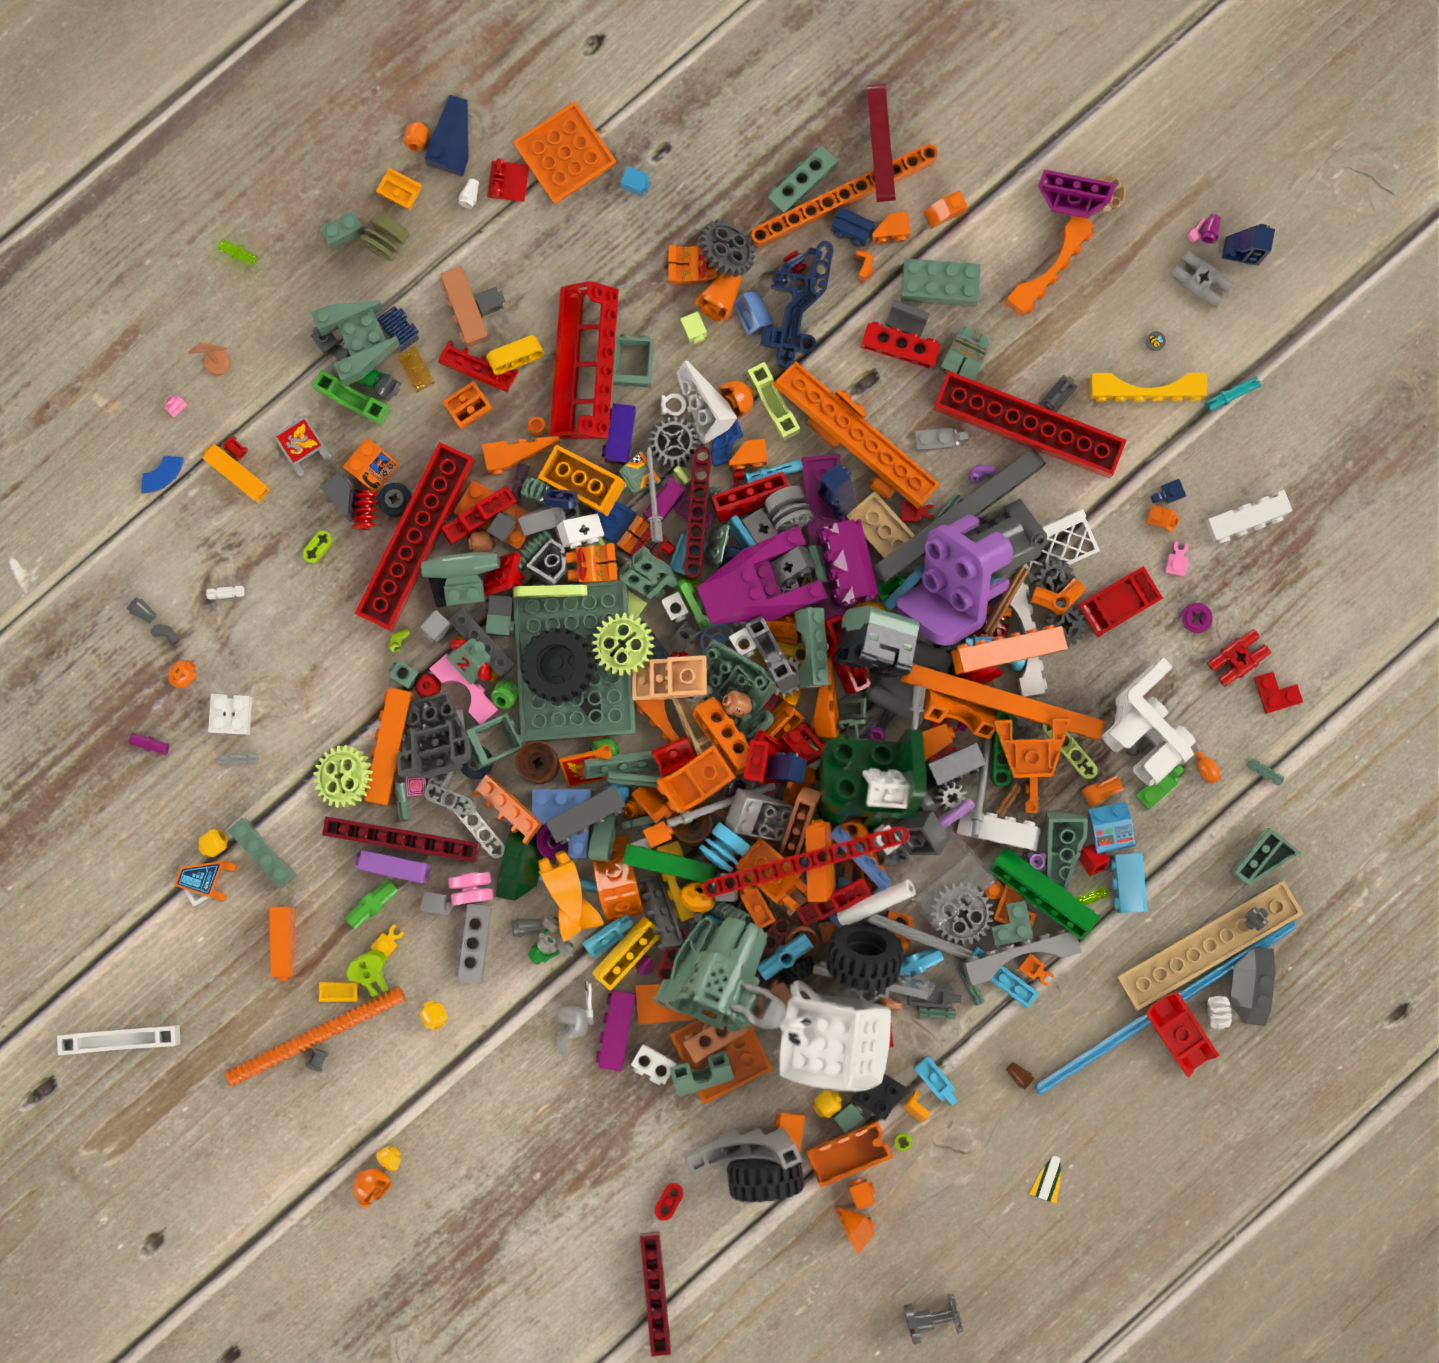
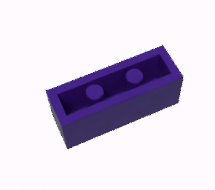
M613 403V407L610 408L607 446L603 445L602 457H605L606 463L620 465L628 463L636 406Z

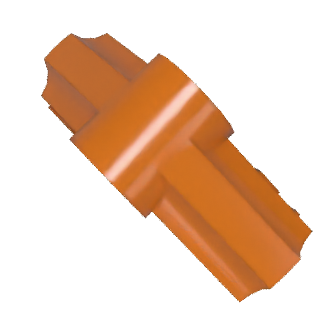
M1075 578L1059 594L1036 586L1031 603L1052 610L1056 615H1062L1086 591V588L1082 582ZM1057 601H1062V602H1064L1065 607H1063V608L1058 607V606L1056 605V602H1057Z

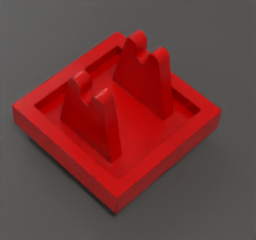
M513 552L499 557L500 568L486 573L483 580L486 596L504 590L508 591L510 588H513V584L523 586L520 580H524L525 577L517 570L521 558L519 553Z

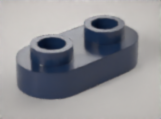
M551 489L543 494L545 505L550 507L573 509L579 503L577 493L573 491Z

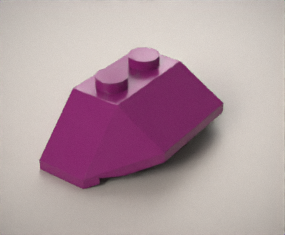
M1045 169L1038 184V188L1052 212L1086 219L1111 202L1117 186L1116 183Z

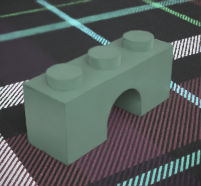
M726 1051L707 1056L709 1061L707 1066L699 1070L692 1069L689 1062L671 1067L670 1071L678 1097L735 1080Z

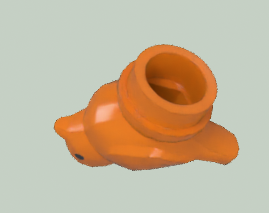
M629 789L630 800L623 807L625 815L628 818L647 815L648 813L636 802L632 796V790Z

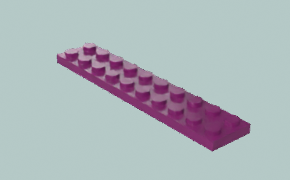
M840 454L802 457L805 503L809 504L810 511H812L814 516L813 520L807 525L809 546L820 545L818 534H821L823 527L828 526L831 529L833 528L832 524L846 521L845 516L839 519L816 491L820 477L837 463L841 465ZM811 570L812 582H815L814 577H813V573H812V570ZM832 583L823 584L828 598L814 605V608H824L825 619L840 614L844 616L848 609L853 608V606L843 607L838 601H833L831 596V590H833Z

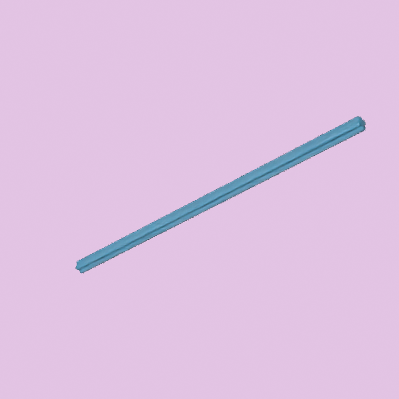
M1291 921L1256 941L1180 990L1179 994L1184 1002L1231 972L1233 966L1253 947L1268 948L1297 928L1295 922ZM1146 1014L1140 1016L1036 1084V1091L1040 1095L1049 1091L1150 1025L1149 1018Z

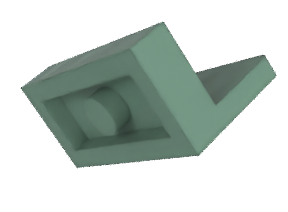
M815 544L808 546L807 548L816 565V568L812 570L814 580L818 581L821 579L822 584L829 583L827 572L830 571V566L823 562V545L816 546Z

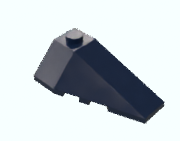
M449 95L430 141L425 161L427 166L463 176L469 160L468 100Z

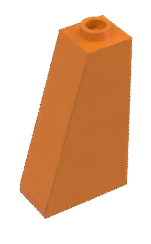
M943 724L922 732L925 763L954 743L953 738H955L952 727L948 728L947 724Z
M816 819L809 823L806 827V852L832 845L830 822ZM824 851L820 854L821 860L824 862L828 860V854ZM806 857L808 867L810 862L809 859ZM834 863L807 871L808 902H827L836 889Z
M269 907L271 977H276V981H288V977H294L296 907Z

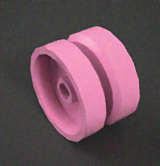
M474 872L448 878L450 889H462V892L453 893L450 896L451 905L494 899L493 889H480L481 885L491 883L490 872Z

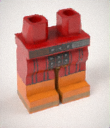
M637 515L628 528L629 532L626 531L617 543V547L630 556H633L639 549L645 546L649 549V553L659 560H662L658 557L662 551L671 556L676 549L665 535H663V542H652L650 524L639 515Z

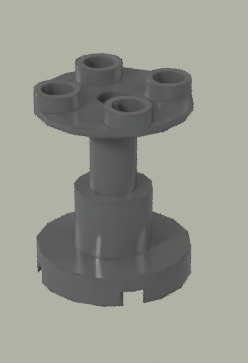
M947 1294L949 1309L930 1313L929 1309L914 1313L911 1303L904 1305L913 1345L921 1343L920 1332L934 1329L933 1325L953 1320L957 1334L963 1331L954 1294Z

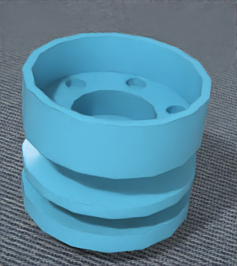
M718 822L711 831L717 839L713 841L706 838L705 841L711 847L708 849L701 844L699 848L711 862L720 869L722 868L731 873L733 868L727 864L729 860L737 865L738 861L733 855L736 853L744 857L751 846L722 823Z

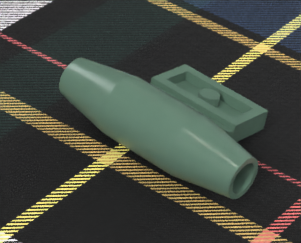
M491 552L444 555L421 562L423 577L447 578L444 586L446 606L485 601L483 581L478 574L500 568L499 554Z

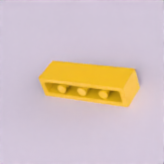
M643 916L593 970L592 974L611 991L660 938V934L654 935L653 929L657 927Z

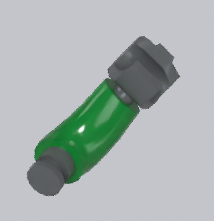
M340 349L336 353L338 361L351 356L347 349ZM375 369L370 371L363 379L356 381L359 384L374 388L376 394L389 401L400 391L399 387L401 386V383L393 379L391 375L382 374Z

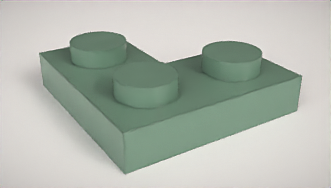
M1026 901L1006 904L1010 923L991 927L994 945L1000 946L1033 939Z

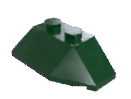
M510 828L499 871L495 897L515 901L537 886L539 880L538 871H540L538 861L542 860L543 856L537 848L536 833L528 844H524L522 841L525 835L519 830L513 833Z

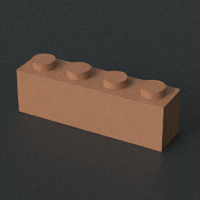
M462 266L440 273L442 280H439L442 290H447L449 295L446 301L449 308H453L455 314L452 315L455 325H460L462 332H459L462 343H467L469 348L490 340Z
M803 786L799 793L779 854L784 858L802 854L806 843V827L814 819L821 798V792Z

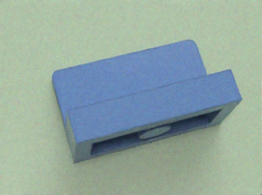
M757 290L743 293L735 299L733 307L748 336L753 335L763 326L774 324Z

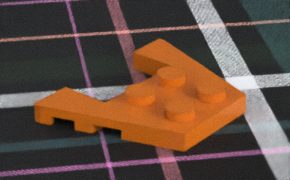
M1052 718V738L1012 739V720H994L996 731L1014 778L1053 777L1061 747L1066 737L1067 728L1070 724V718Z

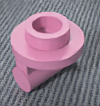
M171 395L165 400L164 408L175 417L188 404L178 395Z

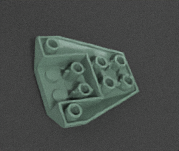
M712 640L701 655L707 657V685H711L713 688V694L709 697L714 696L717 701L722 703L723 697L732 690H737L747 694L752 702L750 713L742 718L727 714V716L734 720L735 727L739 731L764 707L775 692L776 683L762 666L720 642Z

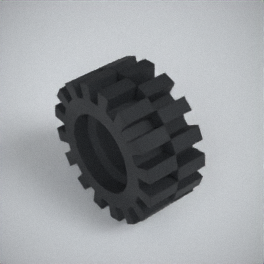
M810 956L794 963L789 968H783L779 973L785 985H788L813 974L814 963Z

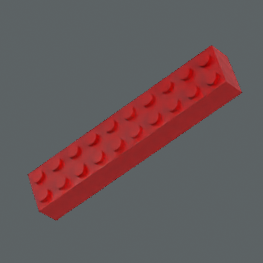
M951 371L947 372L933 410L1031 449L1034 448L1036 451L1108 479L1114 475L1127 441L1116 435Z
M441 442L438 443L355 612L357 616L393 632L422 573L421 562L428 560L442 532L440 529L445 526L476 461L473 457Z

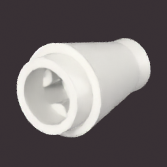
M469 179L458 196V203L461 206L471 209L473 205H476L479 186L477 180Z

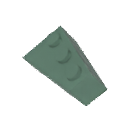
M1265 828L1230 871V874L1242 884L1251 885L1301 852L1272 828Z

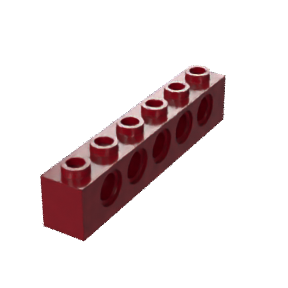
M660 1231L640 1233L651 1357L671 1355Z

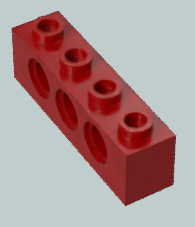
M873 321L867 324L860 348L933 370L941 344L937 343L938 341L935 339L927 338L925 340L919 338L918 334L911 332L905 334L898 328L890 327L889 329L883 327V324ZM885 335L888 341L882 343L878 340V336ZM902 340L906 343V347L899 348L896 342ZM916 346L923 347L924 352L918 354L915 352L914 348Z
M782 471L711 496L719 523L729 520L735 515L740 516L766 507L764 502L771 494L789 487L784 472Z
M843 615L830 616L825 619L826 643L829 645L828 653L831 655L833 665L845 693H857L872 685L865 667L851 668L835 662L834 658L837 651Z

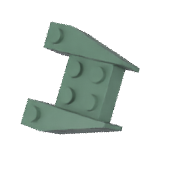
M380 300L327 305L311 312L321 336L339 329L351 356L333 363L344 387L363 379L400 346L397 337L386 340L377 321L375 313L384 310Z

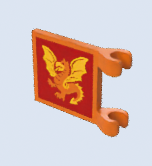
M603 745L594 751L559 758L568 788L607 779V776L585 779L584 760L611 758L612 754L609 745Z

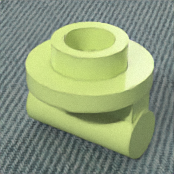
M677 466L674 469L673 479L680 485L686 486L691 482L692 474L689 469Z

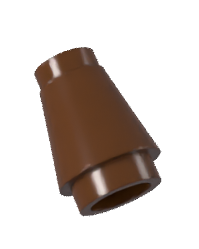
M1014 1062L1006 1069L1018 1087H1022L1024 1090L1035 1079L1031 1072Z

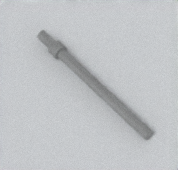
M993 735L990 739H984L982 756L986 765L980 768L975 811L972 812L971 821H973L971 836L979 837L980 824L983 822L984 817L982 810Z
M768 783L750 791L763 794L776 789L774 783ZM734 796L691 812L685 811L680 813V816L667 820L668 827L670 828L681 823L687 824L692 822V819L730 806Z

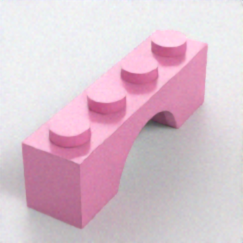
M446 653L430 670L443 684L451 682L464 684L471 694V706L468 712L480 725L490 721L499 712L497 706L491 698L488 699L485 696L486 690L480 683L476 685L475 683L470 684L448 661L447 656L449 655Z

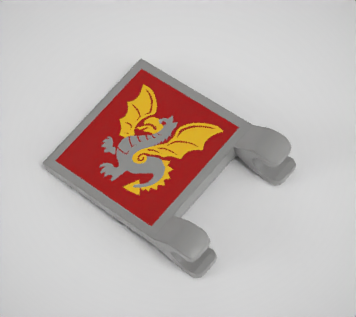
M306 416L273 436L300 478L307 475L300 463L317 452H320L326 462L332 459V456Z

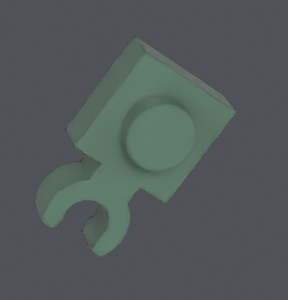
M650 816L622 822L623 830L641 827V830L651 827L652 823L656 822Z

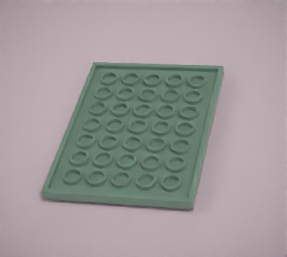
M622 581L568 584L587 585V596L513 597L520 728L523 742L636 734L635 703L632 696V670L631 675H628L625 671L624 675L621 676L619 670L614 675L612 674V668L609 671L605 670L607 664L604 666L599 665L602 659L595 660L597 671H594L595 679L589 684L590 688L588 691H584L579 698L561 703L548 701L535 695L534 692L529 690L527 683L523 681L522 676L524 675L520 671V665H522V660L520 659L521 654H524L526 651L524 649L525 645H529L531 643L530 639L534 635H540L539 632L543 630L565 628L582 636L591 645L592 650L597 648V645L592 644V641H597L598 639L593 634L600 633L597 626L603 628L602 621L608 623L609 616L616 619L617 613L621 618L626 613L629 619L627 584ZM623 626L620 629L621 636H625L629 632L628 626ZM613 639L606 641V648L611 649L614 646ZM622 640L620 642L621 647L625 649L627 647L626 642ZM562 647L550 650L542 661V673L552 683L566 682L573 675L576 667L574 655L568 649ZM617 649L616 651L612 652V653L610 654V656H611V657L614 656V654L618 651V649ZM622 653L618 657L619 663H624L627 660L626 653ZM594 693L600 701L592 703L590 701L591 694ZM587 698L591 705L601 704V710L594 709L587 716L580 705ZM595 711L600 712L601 716L593 722L591 714Z

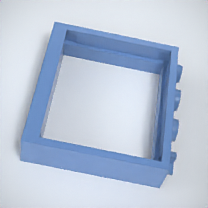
M840 825L830 833L831 840L834 839L837 843L852 840L849 832H845ZM858 843V849L863 852V847ZM840 846L847 853L846 848L844 846ZM867 854L852 858L878 886L872 895L887 889L893 882L887 876V872L882 871L876 861ZM803 857L801 860L803 866L807 863L806 857ZM807 871L801 872L805 878L802 882L807 885ZM837 912L828 916L838 928L842 927L838 920Z

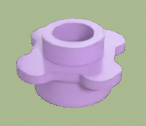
M1029 852L1027 854L1028 863L1039 871L1046 869L1045 853L1034 854Z

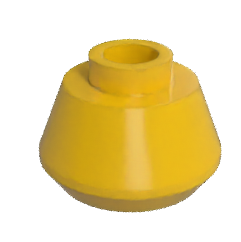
M387 1146L376 1154L378 1162L389 1171H396L402 1158L400 1156L401 1152L395 1146Z

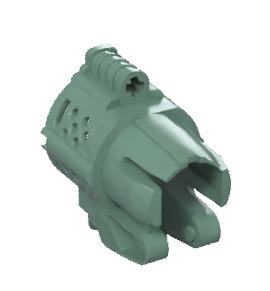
M727 917L718 928L710 918L700 920L675 957L671 979L662 980L657 994L652 1000L662 1007L687 1014L721 1030L727 1024L728 1032L739 1031L743 1027H749L751 1022L747 1019L746 1015L742 1012L734 1011L731 1005H741L751 1013L756 1008L755 1005L759 1001L761 994L748 991L743 986V983H749L754 987L761 988L758 986L760 980L755 974L768 934L763 932L762 928L750 923L737 949H735L745 926V921ZM706 1010L712 1014L717 1015V1018L714 1019L703 1013Z

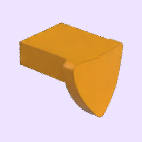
M915 1089L902 1108L922 1123L927 1120L931 1113L916 1102L921 1092Z

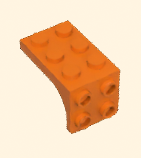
M713 745L675 773L665 778H659L656 781L659 792L668 798L669 807L674 812L683 813L691 811L737 776L716 745Z

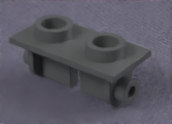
M1063 375L1039 404L1046 409L1057 412L1077 389L1078 386L1074 384L1075 380L1070 376L1067 378Z

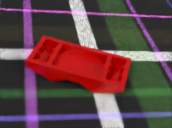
M1142 566L1078 604V607L1098 638L1159 602L1163 597L1145 567Z

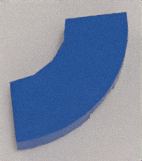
M735 420L729 430L715 438L712 446L714 467L731 460L733 445L743 437L738 420Z
M163 456L162 463L157 469L152 472L143 473L141 492L152 493L164 489L179 475L184 458Z

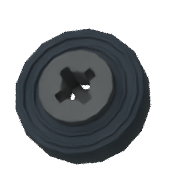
M390 483L381 489L378 495V504L385 514L391 517H399L404 514L412 495L405 485Z

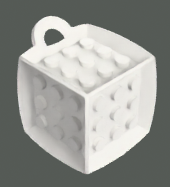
M799 980L795 981L790 987L793 998L788 1001L784 1019L807 1018L811 1020L812 1025L804 1029H794L800 1037V1046L793 1045L782 1032L779 1059L780 1076L805 1085L846 1091H863L881 1084L886 1068L890 1042V1008L877 1003L865 1004L860 999L817 994L806 983ZM800 991H804L810 1000L803 999Z

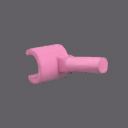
M1205 218L1187 235L1192 243L1201 237L1198 231L1206 223L1207 220Z

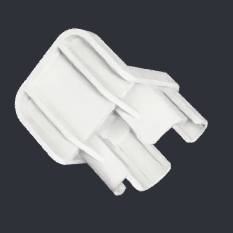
M1164 657L1152 663L1116 697L1115 705L1117 711L1114 724L1101 736L1114 752L1120 751L1123 747L1130 748L1143 735L1152 743L1154 747L1132 769L1133 773L1148 786H1152L1154 783L1157 785L1177 765L1185 764L1194 755L1190 747L1196 742L1195 738L1183 726L1179 725L1174 729L1163 719L1168 714V711L1155 697H1151L1149 700H1145L1142 697L1173 667Z

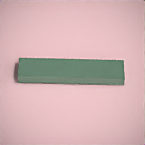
M652 750L616 755L609 759L595 758L584 760L585 779L608 776L609 772L631 773L659 769L652 755Z

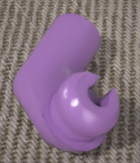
M976 465L969 473V480L972 483H978L984 474L994 475L995 466Z

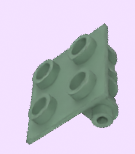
M730 525L716 526L710 531V544L705 552V564H714L721 567L722 563H724L723 555L725 547L728 546L726 543L729 541Z

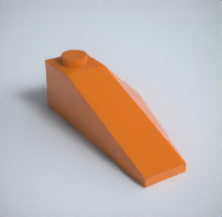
M560 437L535 438L533 442L519 439L514 444H510L507 441L482 444L487 471L492 473V475H501L504 473L503 471H507L560 444Z

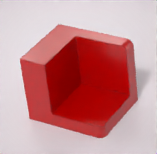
M1095 844L1082 848L1078 859L1089 876L1105 871L1111 861L1106 852L1097 854Z

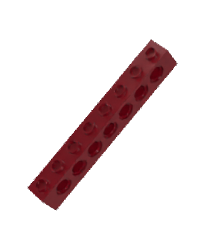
M325 816L322 832L323 836L477 862L480 843L327 816Z

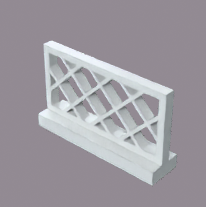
M1083 509L1076 510L1041 526L1047 534V540L1052 541L1048 552L1045 550L1041 551L1047 554L1044 560L1046 563L1051 555L1071 565L1100 551L1085 518L1086 514ZM1080 522L1083 523L1085 528L1082 536L1073 533L1075 525ZM1064 531L1069 533L1065 544L1056 541L1058 532ZM1071 535L1081 538L1078 548L1068 545ZM1084 539L1091 542L1093 550L1088 552L1080 550ZM1054 543L1064 546L1060 556L1051 553ZM1067 547L1076 550L1075 556L1071 560L1063 558ZM1033 560L1029 562V565L1027 563L1023 565L1028 570L1027 577L1030 583L1037 580L1035 576L1032 577L1030 572L1032 563L1042 566V568L1044 567L1043 564Z

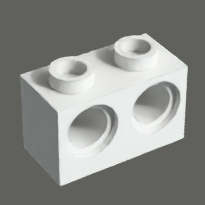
M642 1044L631 1065L636 1073L642 1076L645 1073L651 1076L649 1080L655 1084L660 1085L663 1083L665 1085L671 1074L670 1068L676 1066V1062L649 1046ZM643 1055L648 1056L650 1059V1063L647 1066H642L639 1063V1058ZM659 1065H663L667 1069V1073L663 1076L656 1073V1067Z

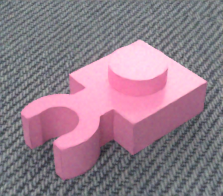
M1176 541L1172 546L1174 554L1168 555L1165 573L1184 577L1188 557L1183 555L1188 550V544H1184L1183 550H1179L1177 547L1178 542Z

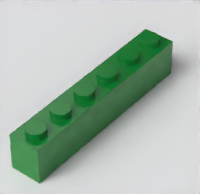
M1007 847L1004 848L988 870L1082 941L1101 917Z

